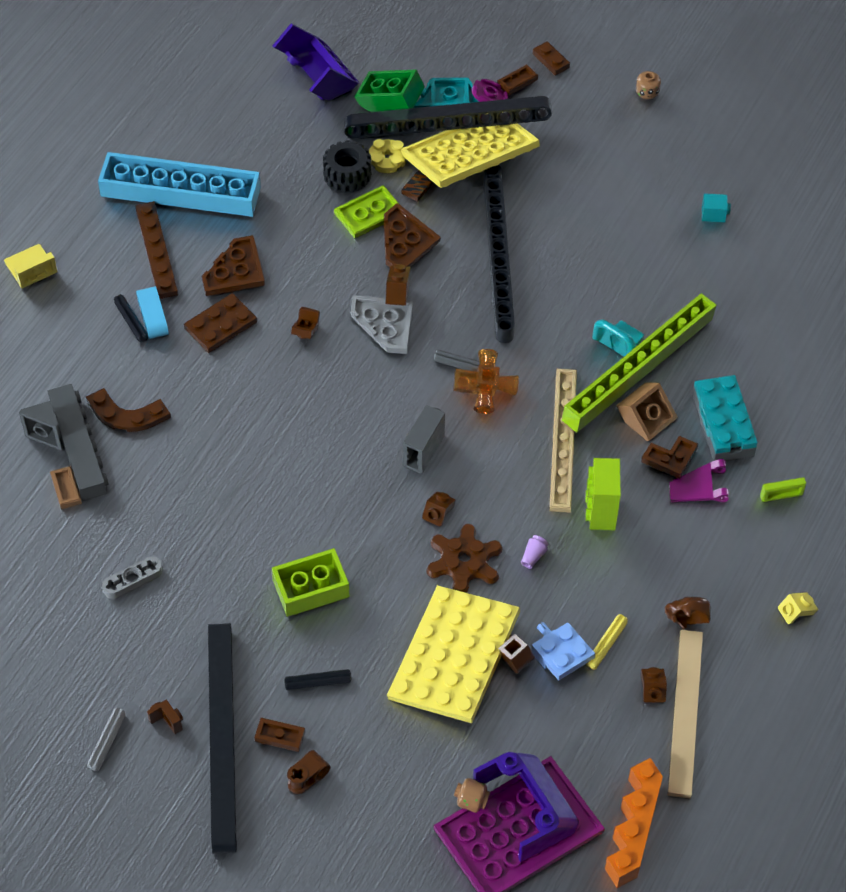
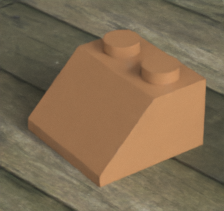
M644 383L616 405L625 423L646 441H650L678 418L660 383Z

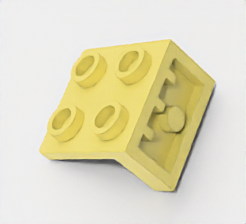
M40 244L4 259L6 266L21 289L58 272L53 254L51 252L46 254Z

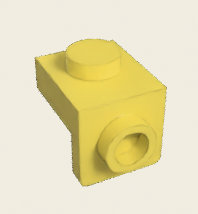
M807 592L789 594L778 606V610L788 624H792L799 616L814 615L819 610L813 598Z

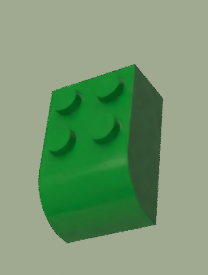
M417 69L369 71L354 97L360 106L370 112L414 108L425 86Z

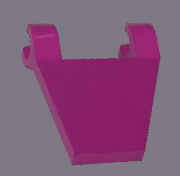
M724 459L712 461L681 476L680 479L677 478L670 481L671 502L708 500L727 502L729 490L727 488H719L713 491L711 473H725L726 461Z

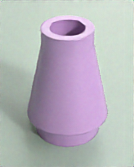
M534 535L528 541L521 564L526 568L532 569L534 564L548 551L547 546L549 543L544 538Z

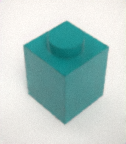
M704 194L702 221L725 222L726 216L730 215L731 203H727V195Z

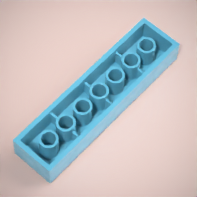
M107 152L98 179L101 197L145 203L154 201L155 204L250 217L254 215L261 189L260 172L111 152Z

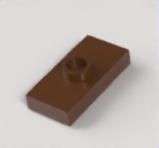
M526 64L497 80V83L501 85V89L504 92L506 91L509 96L537 81L538 74Z

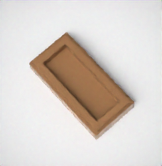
M71 466L50 471L60 508L65 509L82 504Z

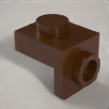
M301 307L298 320L292 326L291 334L297 335L302 339H311L318 329L320 311Z
M437 491L427 500L422 519L440 527L444 522L445 515L454 507L456 499L451 498L444 492Z
M656 667L641 669L643 701L666 702L667 681L664 669Z
M167 699L163 702L155 703L147 711L151 724L164 718L174 734L183 730L181 723L183 720L182 714L177 708L173 709Z

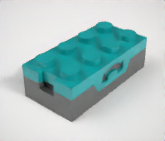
M731 375L695 381L692 397L712 460L724 459L725 461L754 457L758 442L736 376Z

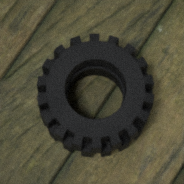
M340 141L336 145L332 144L330 149H326L323 155L325 182H328V186L334 187V190H341V192H354L356 189H362L361 186L365 187L367 182H370L372 175L371 154H369V150L364 148L362 144L358 145L355 141H345L343 143Z

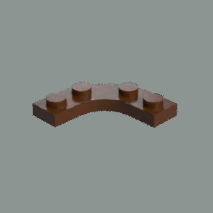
M105 388L86 396V401L97 418L114 430L118 428L127 430V432L143 431L171 418L169 410L161 399L136 410H125L113 402Z

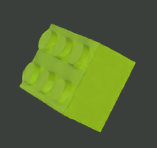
M594 458L593 466L588 468L587 490L585 492V503H587L585 520L589 521L590 530H616L621 497L620 459Z
M335 548L272 567L273 583L287 617L350 597L349 582Z

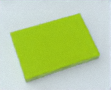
M382 185L335 208L334 214L350 234L357 238L384 225V213L398 202L386 187Z

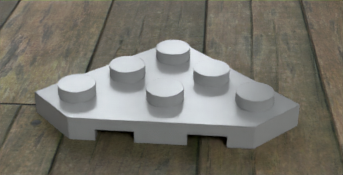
M353 296L351 317L386 352L407 354L413 301L407 300L406 306L385 304L386 298Z

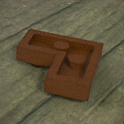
M681 436L677 438L671 450L650 443L642 456L641 462L680 479L698 449V443Z

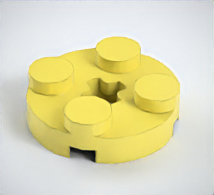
M390 139L375 140L369 149L371 165L375 167V170L381 173H394L397 171V168L404 167L407 159L401 153V149L404 148L403 142Z

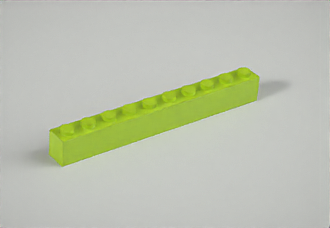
M702 293L699 294L564 406L562 421L578 433L712 321L717 305Z

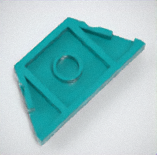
M430 78L427 87L423 89L421 97L416 102L414 108L479 101L472 94L473 83L469 78Z

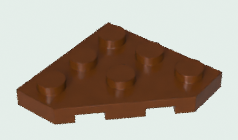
M396 203L384 213L385 260L387 266L402 264L406 267H411L440 242L441 237L400 204Z
M253 235L234 238L230 242L229 248L222 252L213 262L211 269L202 275L206 296L265 286Z

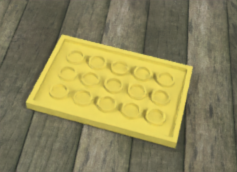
M517 123L445 130L402 148L401 153L404 158L437 186L443 188L492 166H497L504 161L513 159L525 152H530L540 147L539 139Z
M437 585L387 693L388 700L473 723L502 654L498 648L509 639L520 614V608Z

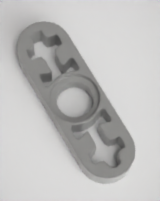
M148 557L106 578L102 583L104 595L109 599H116L158 578L162 574L161 561L156 557ZM152 565L156 569L152 571L148 567ZM130 574H137L139 576L134 582L126 579ZM113 585L116 589L112 590L109 586Z

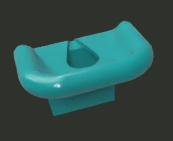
M598 320L594 324L592 338L624 357L641 343L644 334L622 320L616 325L606 320Z

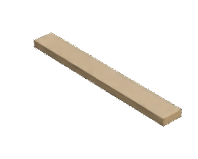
M556 369L549 511L571 513L574 430L562 421L564 406L576 397L577 370Z
M680 630L668 796L689 799L692 796L703 632Z

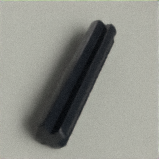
M119 294L115 296L114 303L139 342L146 341L148 334L124 295Z
M349 669L286 676L284 678L285 689L291 690L350 683L351 672Z

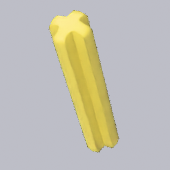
M622 614L616 616L594 648L595 658L586 663L588 667L593 670L597 669L627 625V617Z

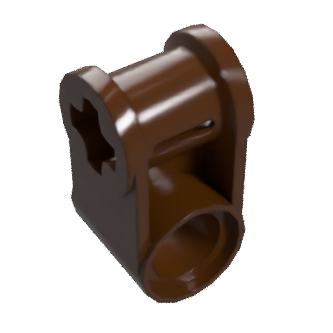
M315 750L309 751L301 760L288 769V789L293 794L304 793L317 781L323 779L329 773L331 766Z

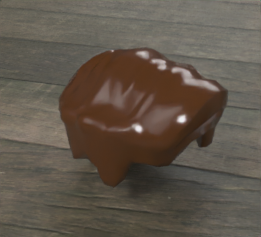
M687 596L668 603L664 608L668 619L678 623L682 629H686L687 624H709L711 620L710 602L702 597Z

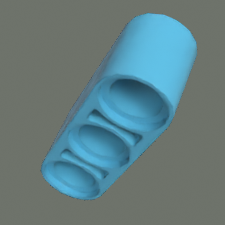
M156 286L137 290L136 295L148 338L153 339L169 335Z

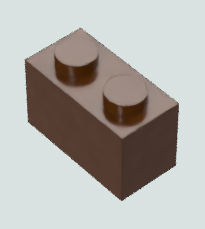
M402 264L390 266L386 282L385 304L406 306L410 287V267Z

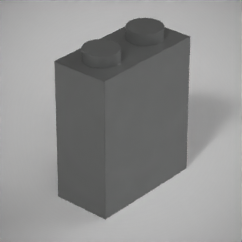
M428 405L424 407L403 442L404 467L421 474L424 472L445 437V412Z

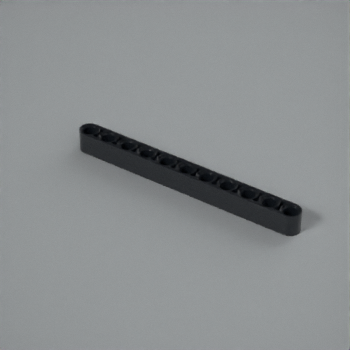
M536 96L357 113L346 116L344 133L350 139L539 122L550 119L552 109L548 97Z
M500 165L484 170V195L495 334L499 342L509 343L514 338L515 321L502 169Z
M231 623L208 624L212 854L237 852L232 629Z

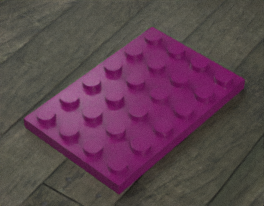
M552 756L544 759L541 763L578 819L577 830L571 836L520 862L518 859L520 842L539 833L535 826V817L542 810L520 775L492 790L484 810L480 809L479 812L474 813L462 808L434 825L435 832L477 892H507L604 833L605 828Z

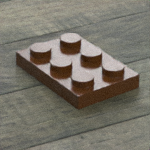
M231 293L185 322L184 329L210 353L256 324L257 317Z

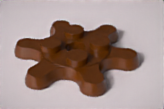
M465 524L461 528L459 538L447 539L440 534L433 536L430 543L431 547L440 552L441 558L428 565L426 572L429 577L438 578L442 575H448L453 578V590L464 593L468 592L469 583L473 579H482L487 584H495L499 580L498 572L488 565V561L490 558L502 553L503 548L500 542L493 540L488 543H482L476 540V528L472 524ZM466 553L470 560L463 562L459 560V557Z

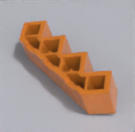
M651 758L630 768L628 781L635 791L622 798L621 811L627 818V821L616 826L613 834V840L620 851L608 856L605 864V870L616 888L638 878L663 778Z

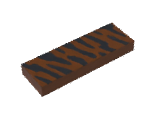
M418 170L401 189V194L418 202L434 182Z

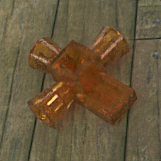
M492 349L478 351L479 366L477 371L456 369L454 372L453 391L478 394L474 411L481 414L494 412L492 396L495 395L496 390L516 396L518 390V375L499 376L500 367H495L498 352Z

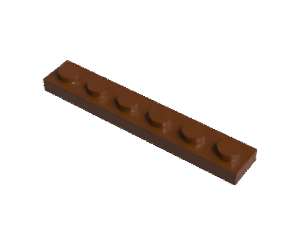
M155 202L135 205L159 298L164 299L178 296Z

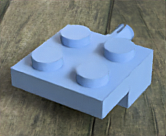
M544 622L537 626V629L544 637L532 644V653L544 669L548 668L558 681L595 658L594 651L569 623L553 631Z

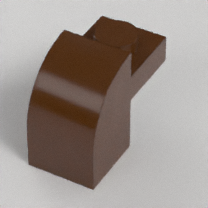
M516 634L510 635L509 639L498 648L502 654L501 658L517 674L535 659L529 646Z

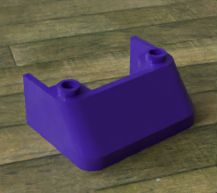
M292 23L272 45L275 49L288 56L287 60L293 66L299 65L315 82L309 89L310 92L316 94L323 101L325 99L332 100L355 89L359 84L356 77L322 39Z
M507 752L473 770V779L486 784L503 774L513 776L519 773L542 809L535 817V826L539 833L520 842L518 859L522 862L574 834L577 830L578 819L537 756Z

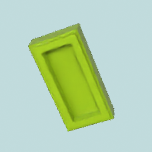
M805 478L763 484L760 494L762 502L802 496L806 487Z

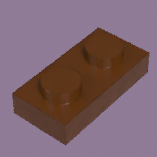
M548 41L533 48L532 54L555 76L570 68V62Z
M260 718L254 740L258 743L299 752L305 735V728Z

